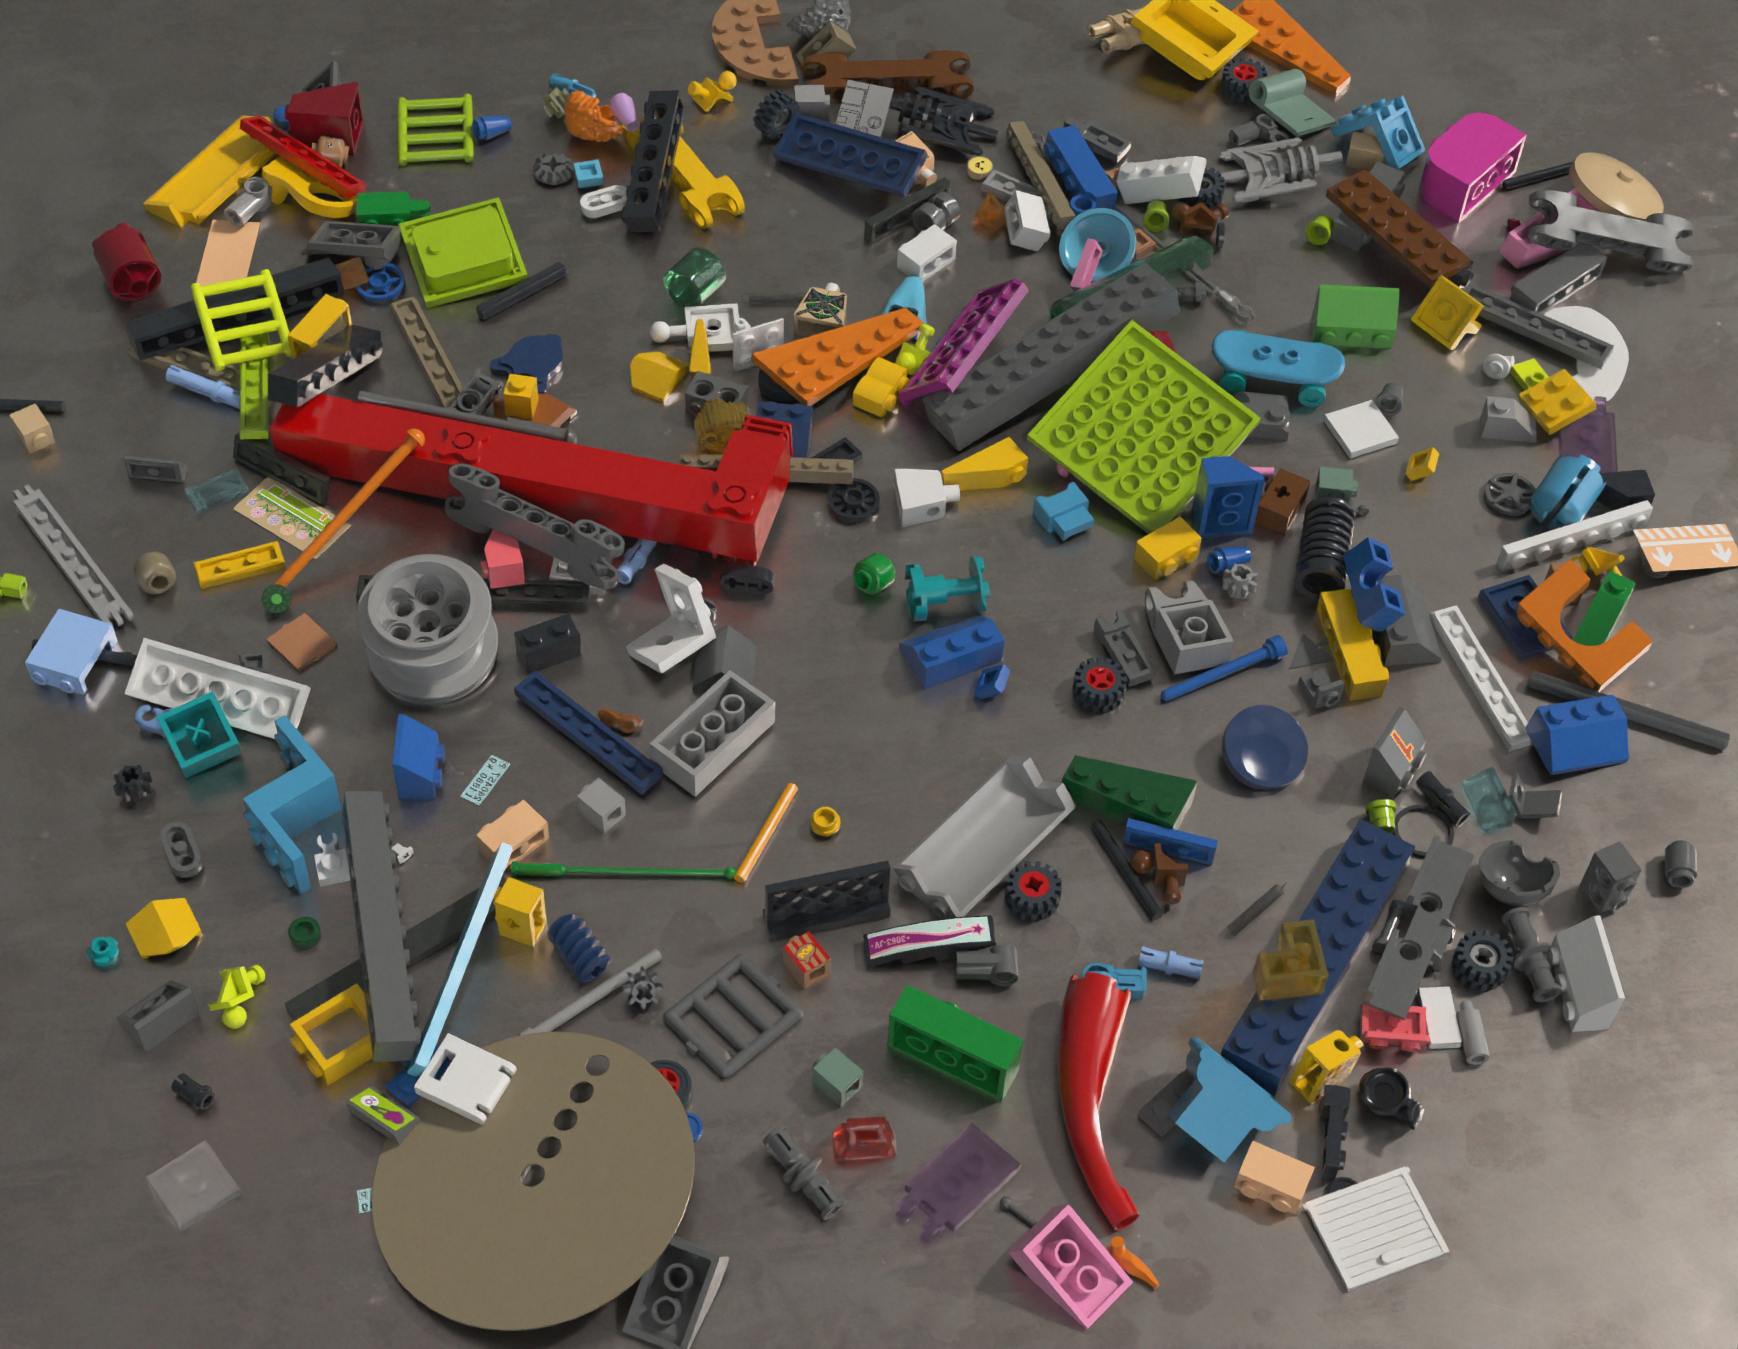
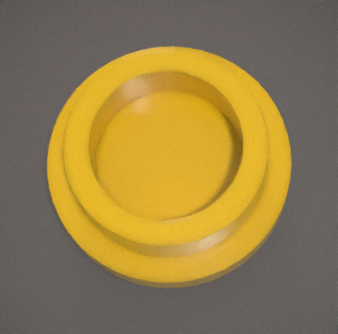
M820 807L812 814L810 827L813 832L820 836H831L840 828V817L834 809Z

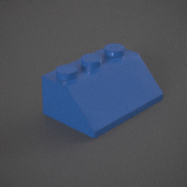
M1231 456L1202 458L1191 510L1196 533L1201 538L1252 534L1264 485V475Z
M974 616L901 642L899 647L922 687L927 689L1001 662L1003 660L1005 639L992 619Z
M1614 695L1537 707L1525 727L1550 775L1624 763L1629 759L1627 717Z

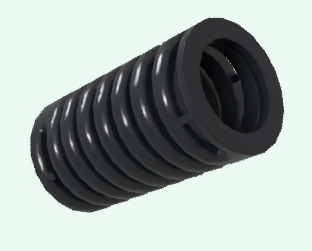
M1321 497L1312 500L1305 508L1294 585L1301 594L1307 597L1319 599L1321 592L1343 590L1346 587L1347 574L1343 555L1351 550L1355 511L1349 503L1342 499Z

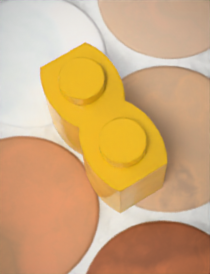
M880 357L876 358L867 374L859 381L853 392V405L879 417H883L887 411L891 412L896 404L899 392L909 382L907 368Z

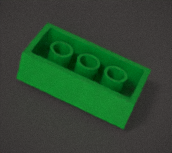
M907 985L889 1014L887 1046L1000 1101L1003 1100L1019 1071L1024 1040L962 1011L954 1003L943 1002Z

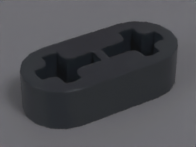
M727 564L722 568L719 582L722 587L731 591L769 594L774 587L775 574L763 567Z

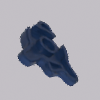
M555 334L525 337L516 342L507 354L493 359L489 363L490 370L494 374H504L508 377L509 374L537 377L538 394L547 393L548 381L560 371L563 365L562 339Z

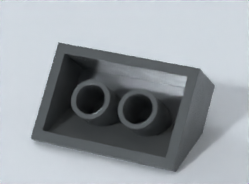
M1401 575L1384 576L1380 583L1400 592L1406 614L1382 632L1375 631L1384 666L1441 662L1442 657L1423 591Z

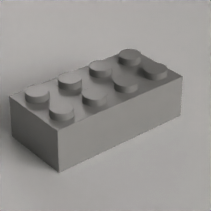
M729 670L650 743V760L660 767L666 776L696 797L775 723V701Z

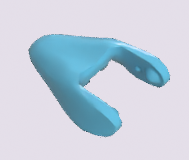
M913 275L906 277L888 300L881 315L889 313L893 308L896 310L907 308L910 312L917 313V317L924 324H927L925 292L922 279ZM920 333L912 337V339L917 340Z

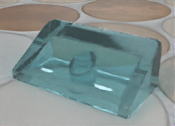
M1494 767L1487 768L1461 782L1484 832L1513 825L1516 811Z

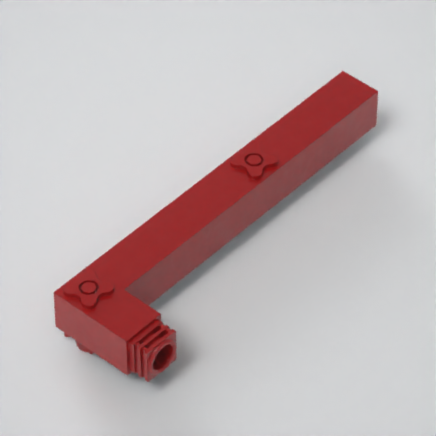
M318 394L299 407L282 404L269 427L276 450L324 475L366 483L409 437L406 434L407 430L418 429L425 436L423 447L417 444L380 486L447 499L451 496H463L448 481V473L450 467L454 465L468 464L498 477L500 490L573 524L583 519L591 520L617 534L710 552L712 558H717L718 554H720L728 564H750L751 566H755V562H758L790 480L789 464L790 458L793 456L791 423L752 415H745L744 422L741 425L742 429L732 431L716 471ZM456 474L457 476H466L464 474Z

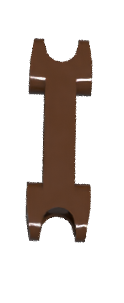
M931 51L924 56V59L848 61L847 57L843 54L824 53L810 55L802 61L803 74L813 79L805 85H824L825 95H830V104L842 103L848 80L893 88V94L916 93L914 92L915 87L919 86L965 99L971 96L974 91L972 79L961 75L967 72L971 66L969 56L961 51ZM958 60H963L966 62L963 65L954 64V62ZM810 64L818 65V67L814 69L807 68V66ZM962 85H967V86H969V87H968L967 89H965V90H958V89H957L958 87H960V86H962Z

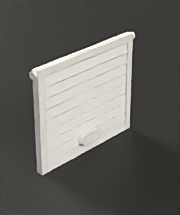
M1408 1166L1301 1205L1303 1211L1307 1210L1347 1291L1447 1255L1450 1252L1409 1175L1410 1169Z

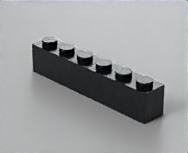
M351 325L269 372L268 400L299 407L381 357L383 350L381 331Z

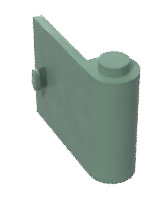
M1291 69L1252 81L1249 85L1248 91L1251 100L1296 137L1333 126L1337 122L1303 95L1306 78L1299 69Z

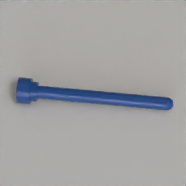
M1280 635L1268 638L1262 644V648L1163 690L1161 698L1164 701H1169L1266 658L1268 660L1281 659L1288 654L1286 643Z

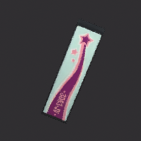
M991 915L923 921L863 935L866 961L870 967L901 959L904 964H908L933 956L939 962L956 957V951H978L997 945Z

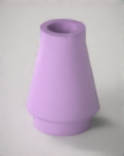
M619 93L612 97L609 103L611 113L625 126L627 131L631 132L638 129L640 122L633 99L625 93Z

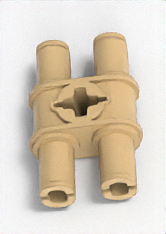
M1144 7L1133 11L1125 9L1119 14L1106 16L1099 23L1088 25V30H1086L1089 40L1094 41L1103 36H1109L1101 41V49L1105 54L1120 49L1130 50L1133 46L1146 44L1139 38L1141 30L1131 24L1133 16Z

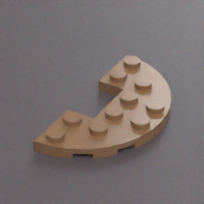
M725 1L716 12L712 23V43L715 53L721 62L734 68L735 74L750 81L755 78L766 81V85L777 87H794V85H798V75L790 47L765 49L758 25L780 22L777 1Z

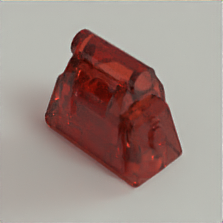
M883 1116L846 1118V1122L839 1124L833 1131L834 1159L855 1160L895 1157L897 1155L896 1136L893 1126Z

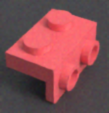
M1362 1003L1360 1005V1040L1362 1043L1369 1044V1048L1387 1049L1388 1045L1401 1046L1403 1051H1420L1421 1047L1429 1043V1035H1426V1007L1411 1006L1405 1021Z

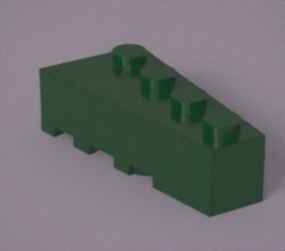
M1077 755L1074 756L1062 777V783L1065 785L1072 800L1082 808L1124 826L1127 825L1128 818L1175 830H1178L1193 802L1198 782L1192 779Z

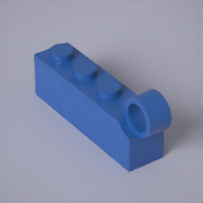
M1073 125L1048 131L1046 142L1043 145L1046 157L1050 158L1056 173L1060 174L1067 191H1070L1073 196L1070 206L1074 214L1078 216L1087 210L1095 208L1114 210L1118 192L1077 127Z

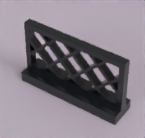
M889 861L765 885L763 919L769 941L800 936L808 931L815 933L891 917V909L888 902L891 870ZM876 874H878V875L875 876L873 879L868 878V877H870L871 875H876ZM846 880H848L847 882H845V883L842 884V885L838 884V883L841 882V881H846ZM859 884L863 885L857 890L853 889ZM816 887V888H815L814 890H812V891H809V890H808L809 888ZM827 891H832L829 895L823 896ZM786 893V894L783 895L781 898H780V897H777V896H774V895H777V894ZM801 897L799 901L792 902L795 898Z

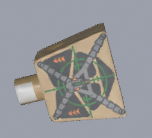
M827 283L824 289L812 287L808 290L794 313V334L809 337L845 326L847 295L840 292V287L837 284Z

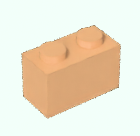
M522 800L517 805L507 808L497 820L484 825L480 829L479 833L476 834L478 852L490 862L493 853L502 842L512 846L513 850L505 867V873L512 867V861H521L549 839L548 822L525 800Z
M1252 1141L1238 1173L1234 1188L1240 1190L1242 1194L1249 1198H1259L1270 1203L1279 1211L1291 1212L1296 1215L1315 1167Z

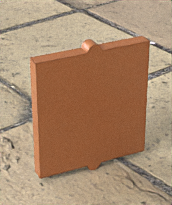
M306 613L289 624H283L282 629L266 639L267 643L298 672L314 661H320L323 655L337 646V643Z

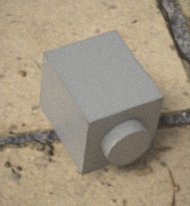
M794 85V100L799 105L797 112L825 121V110H830V95H825L824 85Z
M597 778L592 784L585 785L577 795L578 813L602 833H606L626 815L625 799L600 778Z

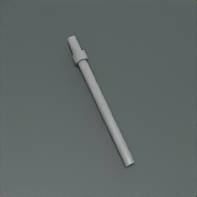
M657 949L652 950L539 1025L523 1030L518 1036L553 1031L628 982V972L635 974L640 972L641 966L646 970L662 960L660 952Z

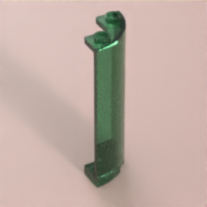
M1197 236L1185 237L1056 300L1052 304L1051 309H1049V316L1052 320L1144 262L1161 277L1180 267L1186 272L1194 268V262L1204 270L1211 266L1213 247Z

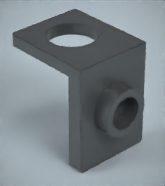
M1513 773L1509 798L1518 819L1552 818L1559 816L1562 792L1561 790L1525 791L1519 774Z

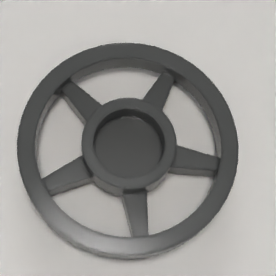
M1502 473L1489 479L1484 490V496L1489 506L1495 511L1508 516H1521L1531 511L1530 504L1523 508L1520 501L1521 497L1532 496L1536 489L1529 480L1518 475V473ZM1500 480H1512L1508 484L1498 482ZM1517 482L1524 485L1528 490L1521 489L1517 486ZM1491 486L1500 491L1499 496L1495 500L1490 495ZM1502 502L1510 506L1514 505L1517 509H1507L1500 506L1499 503Z

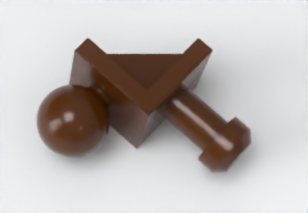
M1178 202L1172 208V215L1176 220L1180 221L1179 232L1182 234L1192 228H1199L1210 237L1215 236L1218 219L1223 220L1227 218L1229 209L1222 203L1215 206V210L1211 211L1202 202L1191 208L1185 202Z
M1161 843L1154 844L1152 856L1142 850L1132 855L1130 864L1135 872L1147 873L1152 868L1154 886H1166V891L1163 893L1166 903L1173 905L1182 900V891L1178 889V886L1185 885L1188 864H1177L1162 852Z

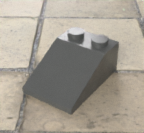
M674 1235L664 1252L650 1269L642 1275L622 1332L665 1349H690L719 1289L730 1257Z

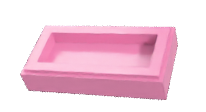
M1087 238L1070 283V287L1076 296L1084 298L1103 252L1098 242L1094 239Z

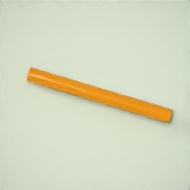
M787 783L737 869L734 875V879L737 882L744 883L796 794L798 787L795 784Z

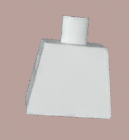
M895 469L894 491L901 527L942 519L945 516L946 502L960 501L959 485L943 486L941 474L938 470Z

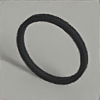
M1412 805L1400 811L1395 818V831L1393 835L1402 839L1398 832V823L1404 815L1413 811H1426L1435 814L1446 824L1449 831L1447 844L1452 845L1454 839L1453 825L1443 812L1434 807ZM1418 850L1413 852L1414 856L1425 858L1427 852Z

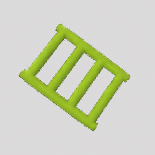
M464 94L463 97L422 100L398 98V165L406 166L409 162L462 159L468 163L472 162L474 155L472 96ZM463 107V114L407 117L408 110ZM463 125V132L407 135V128ZM463 142V149L407 152V145Z

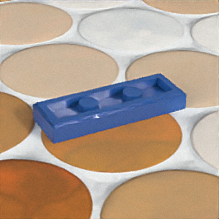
M1128 818L1123 843L1153 851L1155 843H1161V850L1166 855L1212 865L1218 840Z

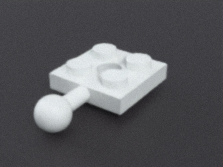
M736 303L684 307L686 325L668 326L665 322L658 321L653 323L649 330L652 340L658 343L667 341L670 336H687L689 353H691L696 320L703 319L706 327L709 352L733 350V333H735L733 324L739 319L738 305ZM711 326H716L719 329L709 330L707 328Z

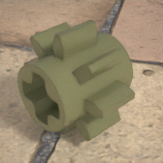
M555 87L542 97L546 102L542 105V108L549 117L555 114L557 118L565 115L563 108L570 94L565 88L560 91L558 87Z

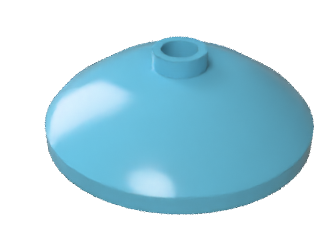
M1095 208L1076 216L1065 228L1059 244L1061 261L1066 270L1073 276L1087 238L1096 240L1101 249L1106 250L1100 257L1091 283H1100L1115 278L1128 267L1135 254L1136 235L1129 220L1121 213L1108 208Z

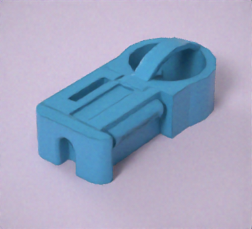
M1091 963L1083 970L1082 978L1085 977L1086 972L1103 974L1116 979L1115 987L1121 991L1128 988L1131 992V998L1143 999L1145 997L1147 970L1143 966L1141 970L1113 969V965Z

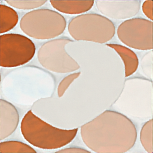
M1567 306L1553 308L1546 312L1544 315L1614 345L1613 351L1602 369L1577 359L1578 374L1572 376L1596 403L1609 401L1619 389L1629 362L1628 348L1620 332L1608 318L1591 308Z

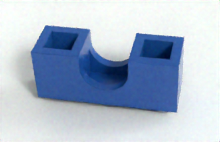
M1365 538L1343 555L1346 565L1345 571L1349 577L1352 589L1351 594L1355 601L1357 618L1360 624L1382 632L1406 614L1400 592L1380 583L1382 578L1393 569L1388 546L1372 538Z

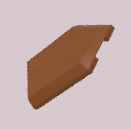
M548 393L538 394L539 400L533 420L516 417L510 418L560 428L567 419L570 420L577 414V410ZM497 398L493 402L495 418L506 420V417L509 416L505 414L504 398Z

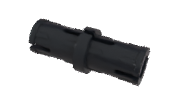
M1431 771L1425 772L1418 778L1416 784L1433 800L1432 805L1436 809L1440 808L1454 822L1455 826H1460L1468 820L1471 813L1454 797V792L1450 788H1445Z

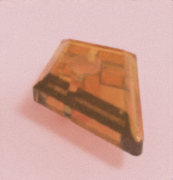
M988 192L974 215V221L994 233L1006 223L1003 206L991 192Z

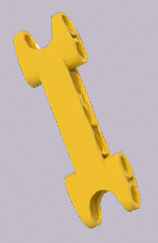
M638 118L640 123L644 121V119ZM683 125L681 127L680 136H683L684 134ZM640 126L635 131H628L624 135L634 150L640 140ZM679 137L671 178L683 191L679 194V200L689 218L701 229H707L713 226L712 211L725 210L735 216L743 214L745 212L744 201L734 182L727 175L715 179L684 140Z

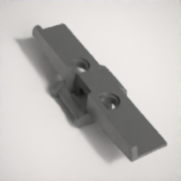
M1436 835L1433 837L1406 903L1399 900L1391 902L1389 906L1390 914L1380 937L1375 939L1372 945V949L1381 954L1382 958L1366 992L1363 1004L1403 1021L1406 1019L1430 960L1433 962L1432 968L1436 971L1440 970L1443 965L1446 946L1453 941L1455 936V924L1448 917L1474 857V854L1439 841L1440 837ZM1423 901L1432 902L1437 910L1427 912L1423 910L1420 903ZM1401 918L1411 922L1404 939L1398 937L1400 930H1397Z

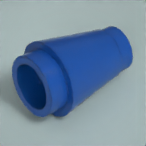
M478 116L477 119L472 121V129L477 140L482 139L486 141L510 131L512 124L509 116Z
M1216 547L1207 556V563L1211 572L1224 575L1225 569L1232 570L1234 564L1245 565L1251 561V552L1247 547Z

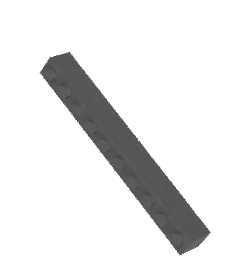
M345 791L342 819L373 1062L412 1060L415 1047L420 1046L421 1033L419 1027H414V1020L417 1018L416 1001H411L410 994L413 993V976L407 975L406 968H409L410 954L409 949L403 948V943L406 942L405 924H400L399 919L402 918L403 905L402 899H397L396 893L399 892L398 874H393V869L396 866L395 850H390L389 845H392V827H387L386 821L389 820L388 803H383L382 791Z

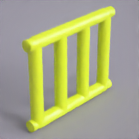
M262 270L260 272L261 275L200 286L199 283H193L190 286L216 371L224 370L226 365L280 354H286L287 357L292 356L288 340L290 332L270 270ZM261 285L264 286L267 295L266 298L208 309L205 296ZM271 308L274 318L272 321L215 332L211 320ZM278 331L281 340L279 344L222 355L218 343Z

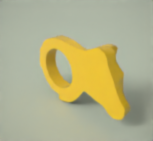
M279 156L262 168V178L267 181L268 185L272 186L271 201L276 205L281 204L288 193H290L307 211L323 217H347L356 210L357 196L352 198L339 196L336 191L322 185L319 180L304 173L302 169L293 163L287 162L282 156ZM312 194H330L342 199L343 201H325L313 196Z

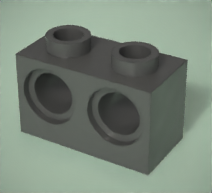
M697 371L685 392V412L733 427L737 426L748 406V386Z
M1617 842L1594 852L1580 886L1600 913L1610 909L1616 911L1628 903V897L1637 884L1636 881L1640 875L1641 868L1623 844Z

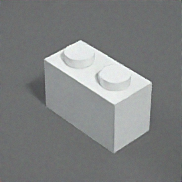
M1015 190L1004 207L1010 242L1012 245L1038 252L1042 245L1048 241L1051 232L1048 226L1047 211L1044 207L1043 198Z
M934 224L927 230L921 231L918 236L908 243L900 246L897 252V269L907 276H918L923 282L955 259L957 240Z

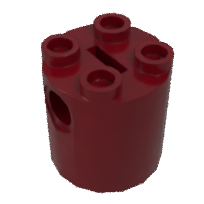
M120 223L115 228L106 231L100 237L93 240V255L113 296L127 302L140 301L149 297L157 290L161 283L162 274L141 232L131 228L126 223Z

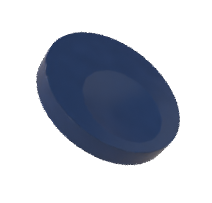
M1256 705L1240 711L1228 723L1222 737V754L1228 769L1243 784L1258 790L1272 791L1289 785L1300 775L1307 762L1308 743L1303 729L1290 714L1273 706Z

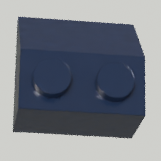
M771 401L758 402L757 417L791 423L792 457L808 458L812 435L813 407L802 404H778Z

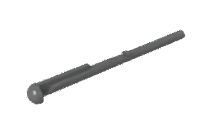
M359 391V402L576 444L577 435L570 428L563 429L506 417V420L456 411L457 408H443Z

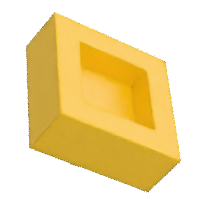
M1431 447L1410 454L1405 475L1413 481L1434 474L1439 457L1437 450Z

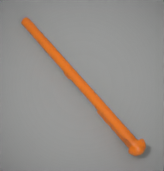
M409 429L406 431L409 437L332 521L327 523L320 534L273 584L286 587L417 444L423 447L425 436L420 430Z

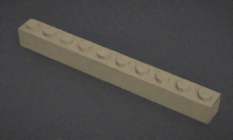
M1009 122L1008 129H1006V137L1009 138L1012 148L1015 149L1017 157L1021 160V164L1024 166L1027 176L1030 177L1032 185L1035 186L1037 194L1043 198L1047 213L1050 214L1053 224L1056 225L1058 230H1065L1076 215L1025 122Z
M680 453L679 464L716 471L723 455ZM790 458L789 482L853 484V460Z

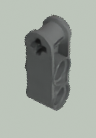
M478 368L450 407L457 408L456 411L483 415L491 403L499 396L503 388V382L501 380H493L485 375L482 369ZM467 404L475 405V407L471 409H467L464 406Z

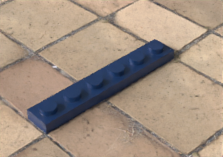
M534 671L514 688L515 695L641 795L663 777V770L537 671Z

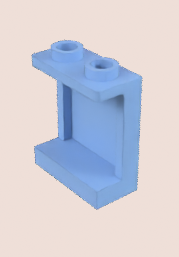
M58 609L25 661L30 678L40 685L48 684L58 687L67 693L75 692L84 695L87 690L84 682L85 678L104 648L113 650L118 642L113 625Z

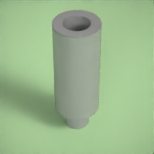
M1463 1001L1459 1004L1461 1011L1457 1014V1020L1466 1061L1471 1065L1483 1064L1490 1059L1480 1012L1477 1009H1473L1471 1001Z

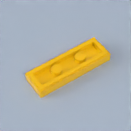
M278 541L193 562L201 590L286 568Z

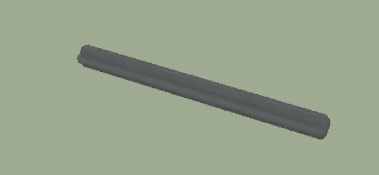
M1537 671L1530 673L1527 686L1570 701L1608 695ZM1615 697L1629 720L1721 750H1725L1730 740L1729 733Z

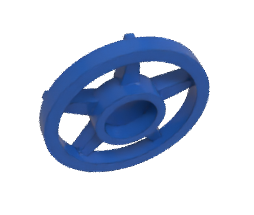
M391 263L386 264L380 272H376L370 277L365 275L377 269L366 266L355 278L358 294L364 300L373 302L393 300L405 287L403 271ZM386 269L396 272L400 277L390 278L389 274L386 273ZM360 281L370 285L366 292L361 289ZM399 284L395 290L389 291L391 286ZM376 292H383V293H384V295H373V294H375Z

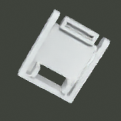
M448 1033L427 1068L418 1079L414 1089L416 1094L476 1123L484 1124L487 1117L483 1112L477 1110V1107L479 1106V1109L491 1114L511 1082L506 1074L513 1076L517 1068L511 1062ZM446 1057H448L452 1061L440 1081L434 1079L435 1074Z

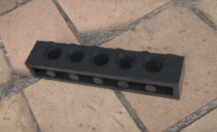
M679 90L650 91L648 102L644 104L645 116L644 121L640 123V140L635 146L636 158L635 163L631 166V182L626 188V206L622 208V220L626 222L630 232H660L686 107Z

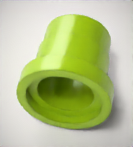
M1154 200L1147 206L1143 223L1148 230L1160 232L1169 225V215L1166 211V205L1162 201Z
M1322 214L1314 221H1311L1305 229L1307 240L1318 246L1326 244L1331 237V230L1334 224L1332 218Z
M1386 799L1376 800L1365 806L1366 814L1370 817V824L1388 833L1395 831L1394 812L1396 811V804L1394 801Z

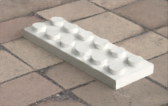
M143 638L125 694L174 709L213 691L231 727L275 739L274 735L277 734L274 721L284 715L296 729L298 728L311 688L293 681Z

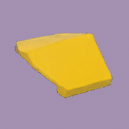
M661 352L638 353L630 363L632 390L664 403L689 371V364Z
M185 898L151 901L125 923L142 959H148V956L171 953L184 947L195 936L198 937L202 933Z

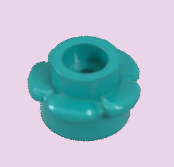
M97 937L91 941V946L87 948L88 958L93 960L98 966L111 965L115 962L119 953L118 943L112 937Z

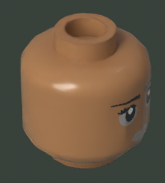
M320 136L317 143H312L311 149L339 167H346L349 146H345L343 139Z

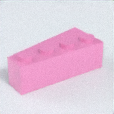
M1576 188L1569 192L1576 196L1577 207L1599 211ZM1539 212L1508 233L1499 253L1514 267L1519 269L1563 254L1565 251L1546 248L1529 241L1528 230L1530 227L1547 224L1545 216Z

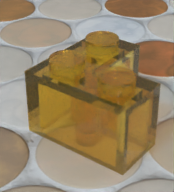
M1314 919L1283 922L1277 940L1279 951L1258 953L1253 977L1259 1001L1320 995L1323 993L1328 978V971Z

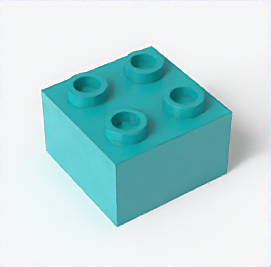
M213 691L156 716L186 779L242 753L239 742Z

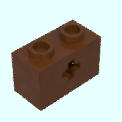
M1280 468L1276 476H1270L1265 485L1264 496L1261 495L1255 523L1285 535L1307 498L1311 481Z

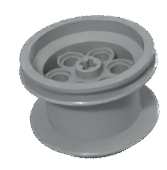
M420 554L405 557L381 569L363 589L357 605L356 618L360 635L366 644L367 661L380 684L395 697L420 705H438L458 700L482 684L491 672L496 660L498 631L491 615L490 593L482 577L466 563L438 554Z

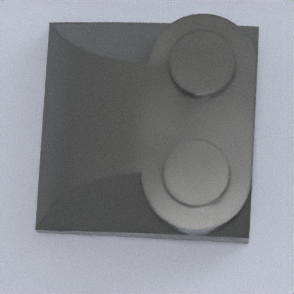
M1234 392L1233 397L1261 418L1260 423L1248 437L1288 440L1291 415L1288 409L1287 396Z

